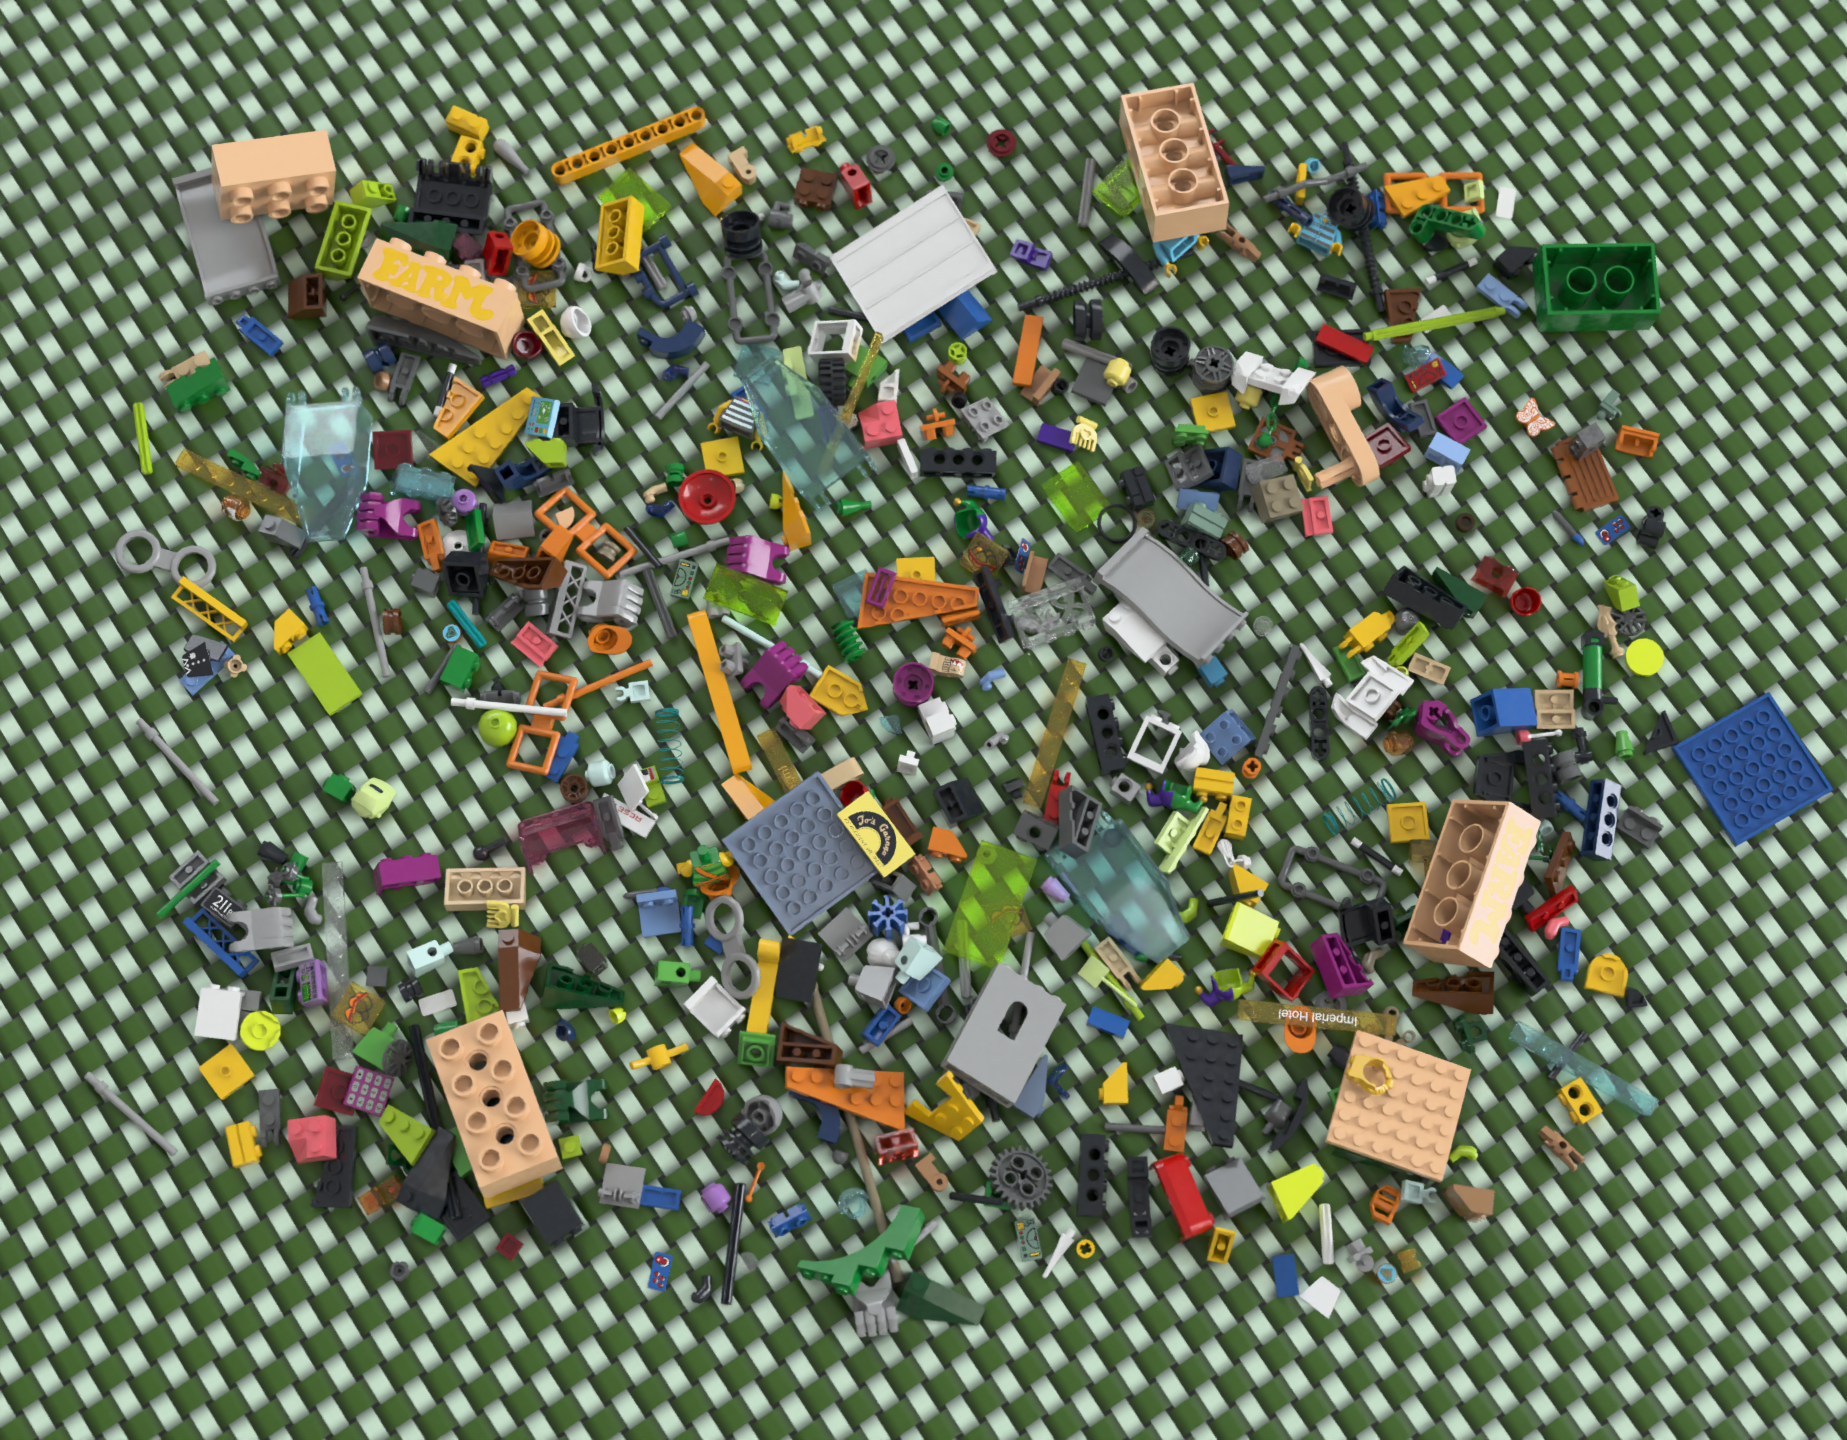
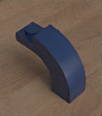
M687 320L677 335L669 338L656 336L641 327L637 332L639 343L647 348L650 346V354L661 359H676L686 356L695 350L705 337V328L690 320Z
M1380 378L1367 387L1368 393L1378 411L1398 432L1414 431L1424 423L1421 415L1410 411L1400 401L1392 382Z
M533 457L520 464H513L508 460L494 469V472L506 489L517 490L532 485L536 479L545 477L544 475L554 468H547L540 460Z
M790 1090L789 1097L810 1103L819 1110L822 1122L817 1139L837 1145L841 1131L838 1108Z

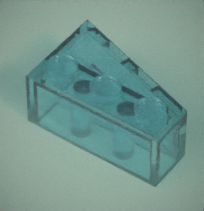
M409 463L398 464L392 476L389 496L401 493L407 494L406 498L411 499L415 495L424 497L426 501L436 502L441 497L451 500L455 477L451 476L448 472L437 473L426 467H421V469L415 468Z

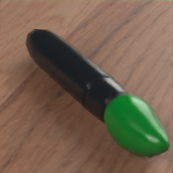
M1140 953L1134 956V959L1141 962L1161 961L1166 956L1170 961H1178L1182 959V955L1177 953Z

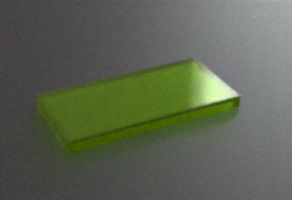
M981 840L943 951L993 968L999 962L1002 963L1037 859Z

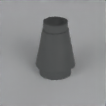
M473 936L454 942V954L478 956L479 953L484 951L482 938Z

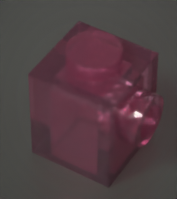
M466 232L453 244L454 249L458 252L456 255L464 262L465 260L480 259L483 255L482 246Z

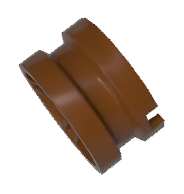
M1233 530L1227 534V537H1223L1220 540L1226 547L1227 555L1234 560H1239L1242 556L1241 554L1249 551L1246 541Z
M384 608L382 615L384 634L391 635V633H395L396 635H401V609L394 608V610H390L389 608Z
M578 774L567 775L560 784L561 794L569 803H581L589 793L586 780ZM573 785L578 788L576 792L571 791Z

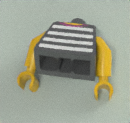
M748 391L745 399L735 396L733 400H728L721 404L713 418L714 422L708 425V430H711L713 425H715L716 431L714 434L719 433L722 427L753 440L755 438V441L751 444V449L753 450L754 444L758 443L760 451L763 448L761 440L764 436L765 420L764 414L760 411V406L755 403L758 395Z

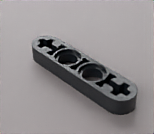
M1163 520L1158 524L1159 536L1167 541L1214 561H1222L1227 555L1225 545L1219 541L1169 520ZM1166 526H1169V530L1175 532L1174 538L1172 537L1173 533L1169 531L1163 533L1162 527L1166 528ZM1185 532L1189 535V538L1186 541H1180L1178 535ZM1198 540L1206 542V546L1203 549H1198L1195 546ZM1218 548H1221L1222 554L1219 553L1216 556L1214 550H1218Z
M1315 686L1308 695L1310 749L1314 760L1324 761L1330 751L1327 693L1323 687ZM1316 691H1318L1319 695H1322L1319 699V705H1315L1317 700L1313 696ZM1321 710L1324 714L1323 718L1316 719L1313 716V711ZM1317 728L1322 729L1325 733L1324 737L1317 738L1314 735V730ZM1325 741V743L1321 744V750L1325 751V753L1319 756V753H1315V751L1318 750L1319 743Z

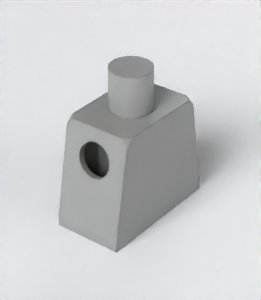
M1050 912L1043 919L1050 927L1044 933V936L1061 960H1066L1092 935L1068 915H1062L1058 919Z
M866 965L863 967L860 975L850 974L848 984L855 986L858 998L886 1010L898 981L895 978L898 973L894 967Z

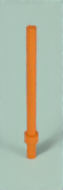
M651 659L575 690L573 699L652 667ZM564 693L557 695V698L543 703V706L550 708L562 706L565 698Z

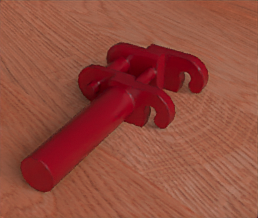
M1211 128V129L1208 131L1209 136H1210V133H1213V132L1215 131L1214 128ZM1221 139L1218 143L1211 141L1214 152L1227 165H1237L1220 147L1221 143L1225 142L1224 139Z

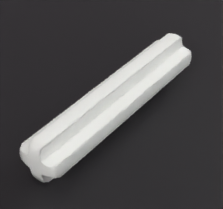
M1320 1204L1319 1218L1323 1264H1333L1334 1249L1330 1204Z

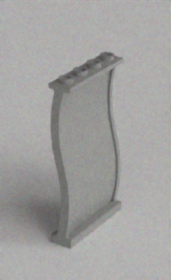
M211 168L172 178L201 277L204 296L209 305H218L229 299H239L243 295L256 294L264 289H274L282 284L262 215H255L251 221L243 224L232 223L230 219L221 220L211 180Z
M1142 527L1097 571L1093 579L1095 584L1099 585L1101 583L1124 599L1165 641L1195 662L1198 669L1203 664L1207 666L1214 658L1212 655L1215 652L1218 654L1225 645L1223 643L1225 641L1230 642L1236 635L1235 631L1237 629L1240 631L1247 623L1245 619L1249 614L1248 612L1242 613L1221 599L1173 551L1148 535V530L1145 527Z

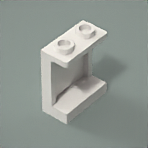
M713 976L684 1003L685 1008L718 1040L721 1037L725 1039L732 1032L731 1027L735 1023L740 1024L745 1019V1013L747 1012Z
M208 984V987H201L194 1036L233 1041L239 1040L240 1032L237 1030L242 996H245V992L240 991L239 987L228 986L227 990L220 989V985Z

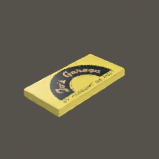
M869 791L836 814L883 878L915 855L914 851Z

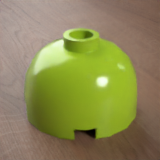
M487 710L481 716L478 723V730L482 740L492 747L509 745L514 740L518 729L515 717L509 711Z

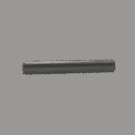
M653 569L643 570V575L668 639H673L677 637V633Z

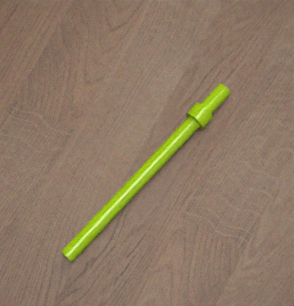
M1085 941L1081 947L1089 957L1093 955L1103 963L1090 944ZM1109 971L1105 978L1115 987H1117L1120 991H1122L1125 995H1127L1130 999H1132L1135 1003H1137L1133 997H1130L1126 993V991L1123 989L1120 983ZM1120 996L1125 1008L1130 1010L1138 1021L1145 1017L1138 1007H1134Z

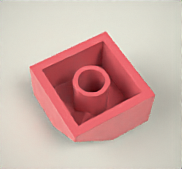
M895 400L876 403L858 413L865 449L897 444V440L902 439V430Z
M789 685L779 701L782 705V710L791 719L789 721L790 724L796 729L811 730L826 714L801 686Z
M321 1115L288 1120V1142L297 1163L337 1159L335 1118Z

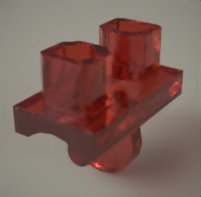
M282 461L280 464L274 462L272 467L276 470L269 466H261L259 471L262 474L259 482L263 485L270 487L273 480L278 481L274 490L281 495H286L290 487L296 486V481L284 475L289 476L291 474V471L287 469V462Z

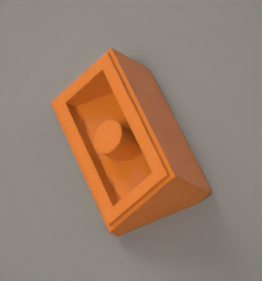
M492 540L487 553L488 563L493 564L495 558H527L530 547Z
M977 607L940 614L942 627L978 620L980 618V610Z

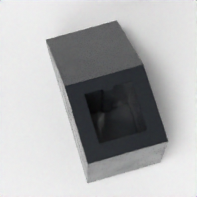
M1509 246L1495 259L1493 266L1507 280L1513 276L1516 278L1521 274L1522 268L1526 264L1528 266L1532 264L1538 249L1536 247Z

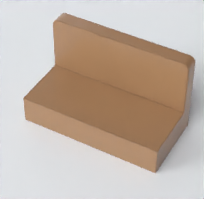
M1041 365L1033 375L1031 388L1024 387L1020 395L1038 407L1053 388L1054 382L1060 378L1061 371L1056 368L1050 371Z
M1030 551L1021 593L1039 597L1048 559L1034 556V551Z

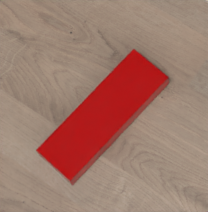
M1325 324L1322 325L1315 340L1316 343L1365 365L1374 349V346Z
M1569 885L1524 916L1527 929L1531 933L1536 931L1550 919H1553L1579 901L1575 887Z

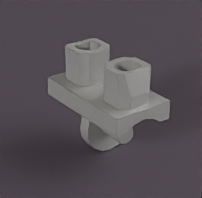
M736 642L732 646L725 643L719 648V655L725 657L720 664V671L726 673V680L732 681L734 676L743 674L744 670L749 667V661L743 658L741 643Z
M1361 1238L1346 1245L1351 1255L1347 1258L1349 1263L1356 1261V1267L1361 1272H1368L1373 1268L1374 1261L1368 1255L1373 1252L1371 1246L1366 1248Z

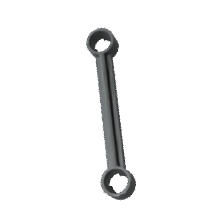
M925 907L919 912L918 921L924 927L927 944L932 946L941 956L936 931L938 913L932 907ZM925 911H930L935 915L933 921L929 922V924L921 921ZM941 960L934 968L944 975ZM946 987L937 999L938 1008L935 1014L936 1020L942 1025L951 1024L956 1015L954 1007L949 1003ZM942 1008H949L952 1011V1015L947 1021H942L938 1017Z

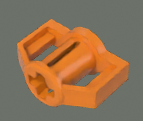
M1388 1185L1376 1190L1369 1203L1371 1217L1389 1226L1399 1206L1401 1191ZM1383 1191L1395 1197V1199L1392 1200L1379 1194V1192ZM1374 1207L1388 1213V1217L1376 1212Z

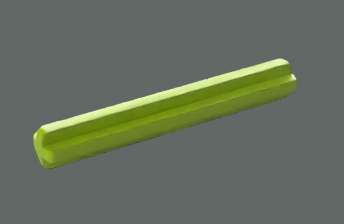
M134 403L133 412L141 472L143 475L152 474L153 469L145 409L143 403Z

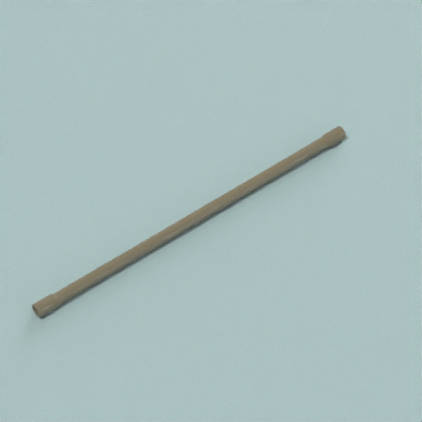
M816 981L812 1003L822 1039L834 1043ZM844 1111L879 1235H881L888 1226L855 1115ZM888 1261L892 1283L904 1281L900 1263L896 1261L892 1265Z

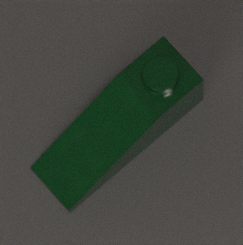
M1436 567L1432 573L1434 580L1443 591L1468 606L1463 617L1473 619L1487 594Z
M298 967L274 972L269 998L273 1014H293L296 1000V972Z

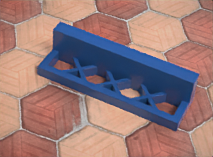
M204 908L192 919L187 917L182 922L241 978H244L259 962L250 951L228 954L226 952V943H233L238 940ZM205 915L208 918V927H199L196 922ZM212 930H221L222 940H213ZM240 956H249L253 961L244 969L240 965Z

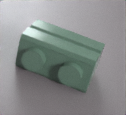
M1202 502L1190 504L1181 521L1182 526L1216 541L1221 538L1223 529L1227 524V519L1223 518L1222 513L1210 511L1207 509V505Z

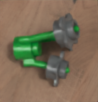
M287 862L282 866L280 872L277 871L278 867H276L275 872H270V875L267 876L268 884L271 885L268 886L269 891H266L265 899L267 903L271 904V907H276V904H280L282 898H305V895L309 896L312 891L313 881L309 880L310 877L298 874L299 869L295 862ZM280 883L293 885V891H296V893H281Z

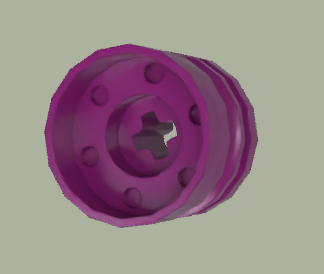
M905 663L898 668L894 675L892 689L895 698L902 705L911 708L918 707V705L927 702L932 695L933 675L928 667L921 663ZM909 684H911V685L917 684V685H916V690H915V689H911V690H910V689H909V686H910Z

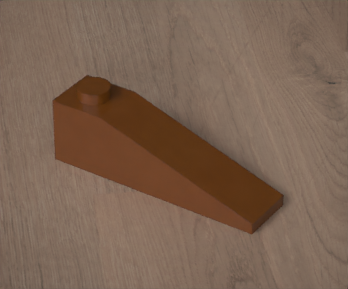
M520 929L498 930L500 1011H521L530 981L535 974L536 965L541 958V937Z
M1472 971L1468 972V976L1457 977L1454 974L1449 975L1450 978L1443 980L1435 977L1413 981L1412 996L1472 1014L1487 1015L1494 1012V972Z

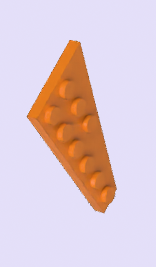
M865 572L857 630L977 608L979 587L896 576L882 610L879 607L865 603L876 573ZM880 574L873 595L871 597V600L873 601L875 600L879 586L883 579V574ZM888 575L878 603H881L883 600L884 594L891 579V575Z
M785 1068V1089L806 1097L810 1096L818 1099L822 1103L831 1104L848 1113L873 1120L885 1127L894 1128L898 1132H905L904 1072L874 1071L875 1082L873 1088L865 1089L858 1087H835V1069Z

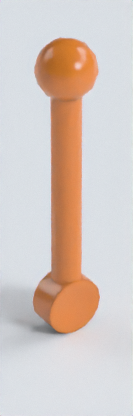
M763 1162L757 1164L754 1180L748 1195L744 1197L747 1203L752 1201V1193L761 1170L765 1168Z

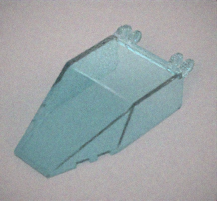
M771 356L741 378L759 437L799 493L819 513L822 511V507L814 498L821 495L823 501L828 506L832 504L824 491L857 467L865 478L868 477L866 470L860 465L866 460L872 470H877L869 453L820 388L813 385L784 363Z
M358 386L353 387V400L350 401L349 389L347 387L342 388V401L306 404V394L304 391H300L298 394L299 405H295V394L293 392H289L286 397L281 459L307 542L344 540L353 520V512L360 503L361 493L367 487L373 419L372 415L361 403V392Z
M1103 810L1100 812V815L1109 826L1104 829L1099 821H1097L1096 829L1100 833L1092 838L1088 853L1073 859L1060 851L1059 846H1055L1056 854L1063 861L1057 864L1049 853L1045 854V858L1088 916L1158 964L1189 940L1181 915H1179L1175 898H1173L1169 881L1121 818L1114 821Z

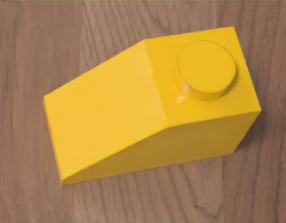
M1164 956L1139 986L1143 990L1172 989L1174 986L1178 987L1183 982L1185 974Z
M1122 1063L1102 1084V1088H1099L1098 1096L1099 1100H1102V1105L1128 1104L1127 1063Z
M1215 1227L1212 1230L1208 1244V1261L1227 1265L1236 1231Z

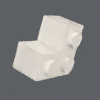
M940 697L918 705V712L932 745L954 737L955 725L957 723L954 715L949 714L945 701L942 702Z

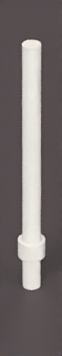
M469 697L467 699L451 698V706H461L471 710H475V708L567 717V709L479 701L476 698Z

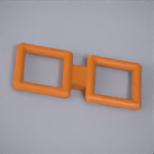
M1424 172L1385 173L1383 175L1384 186L1391 185V180H1418L1427 178V174ZM1480 172L1439 173L1445 183L1446 180L1483 181L1482 173ZM1384 192L1385 212L1387 214H1399L1396 208L1392 207V202ZM1446 194L1430 203L1440 204V207L1459 212L1472 210V207L1476 208L1478 214H1482L1485 211L1484 199L1478 200L1477 206H1448Z
M568 487L558 490L534 512V516L553 531L557 525L544 513L564 495L586 513L580 521L568 530L581 542L575 550L576 553L605 579L611 578L637 554V548L608 523H604L596 529L589 523L596 516V512ZM605 532L628 551L608 570L585 551Z
M538 670L525 705H534L542 679L567 683L569 686L561 709H567L568 714L578 679L576 677ZM526 713L534 715L531 726L524 724L518 726L506 766L511 769L546 776L549 773L560 739V733L552 730L554 721H564L566 717ZM524 733L551 738L542 767L515 761Z

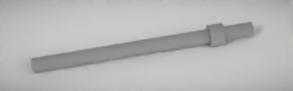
M729 537L716 541L709 540L706 541V544L661 557L658 560L665 565L706 551L713 552L716 551V548L729 545L730 540ZM649 561L620 570L619 574L623 578L655 567Z
M367 567L359 568L362 578L361 587L366 596L382 674L384 678H387L391 674L372 592L374 587L369 578Z
M142 718L138 719L136 724L145 732L146 738L149 741H153L213 806L218 804V798L158 736L159 733L154 728H151Z
M1027 932L1020 974L1028 977L1035 935L1033 932ZM1015 1002L1012 1024H1009V1038L1013 1041L1021 1028L1019 1024L1023 1004L1020 1002Z
M90 1072L84 1076L95 1087L94 1090L99 1095L103 1094L171 1156L177 1153L178 1150L108 1089L109 1086L104 1081H99Z

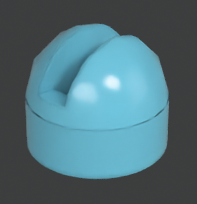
M1308 158L1304 162L1307 164L1306 171L1314 174L1320 168L1318 159Z

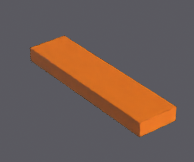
M1025 314L1013 385L1030 388L1032 386L1044 317Z

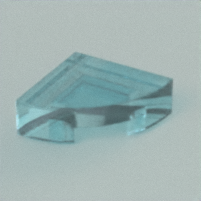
M898 714L879 718L882 727L895 735H902Z

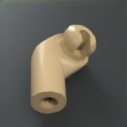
M666 483L652 486L643 493L645 502L648 504L655 502V495L668 492Z

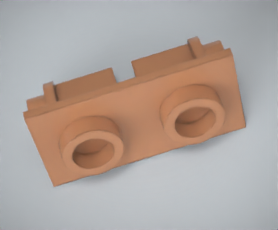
M919 854L908 862L907 865L910 872L915 875L922 890L928 896L935 890L937 891L943 887L942 881L935 871L930 874L927 872L932 869V866L925 856Z

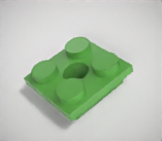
M1178 424V428L1174 429L1171 443H1174L1175 446L1193 444L1194 447L1200 444L1204 447L1209 430H1205V426Z
M740 1031L737 1064L773 1068L776 1035ZM757 1048L761 1053H754L751 1049Z

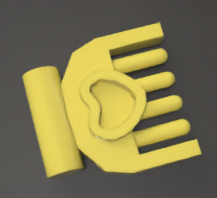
M1078 416L1076 422L1079 424L1072 428L1069 443L1077 445L1079 438L1078 446L1080 447L1083 441L1082 447L1085 448L1088 440L1087 450L1092 453L1096 447L1097 433L1095 429L1098 424Z
M1297 456L1294 461L1293 470L1297 472L1306 492L1311 491V484L1314 478L1306 465L1302 463V457Z
M487 900V909H496L487 910V913H490L487 917L495 918L487 919V927L505 928L510 923L512 927L519 925L518 905L514 904L510 907L508 903L503 901Z

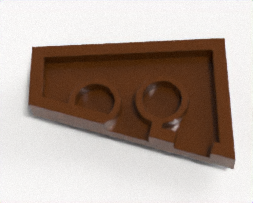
M1421 288L1385 289L1383 294L1389 327L1415 322ZM1413 333L1391 337V344H1409Z
M1563 831L1544 875L1550 898L1562 891L1570 858L1575 849V841H1573L1571 832Z

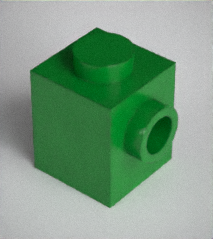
M332 773L330 777L325 779L322 790L328 796L346 805L356 788L349 782L350 779L342 774L337 776Z

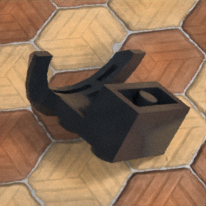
M591 383L595 406L575 408L572 402L560 403L554 428V438L563 440L567 447L593 445V455L597 456L604 447V408L600 389L594 383Z
M1350 897L1343 898L1338 909L1341 937L1352 952L1350 956L1357 965L1359 963L1361 965V960L1358 958L1353 946L1368 941H1373L1378 946L1397 941L1392 907L1383 897L1353 906Z

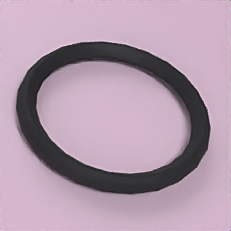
M1111 504L1106 506L1098 515L1097 527L1101 536L1107 541L1123 543L1134 535L1137 528V520L1133 511L1127 506ZM1122 508L1131 515L1133 528L1127 537L1113 539L1104 533L1101 527V519L1107 510Z

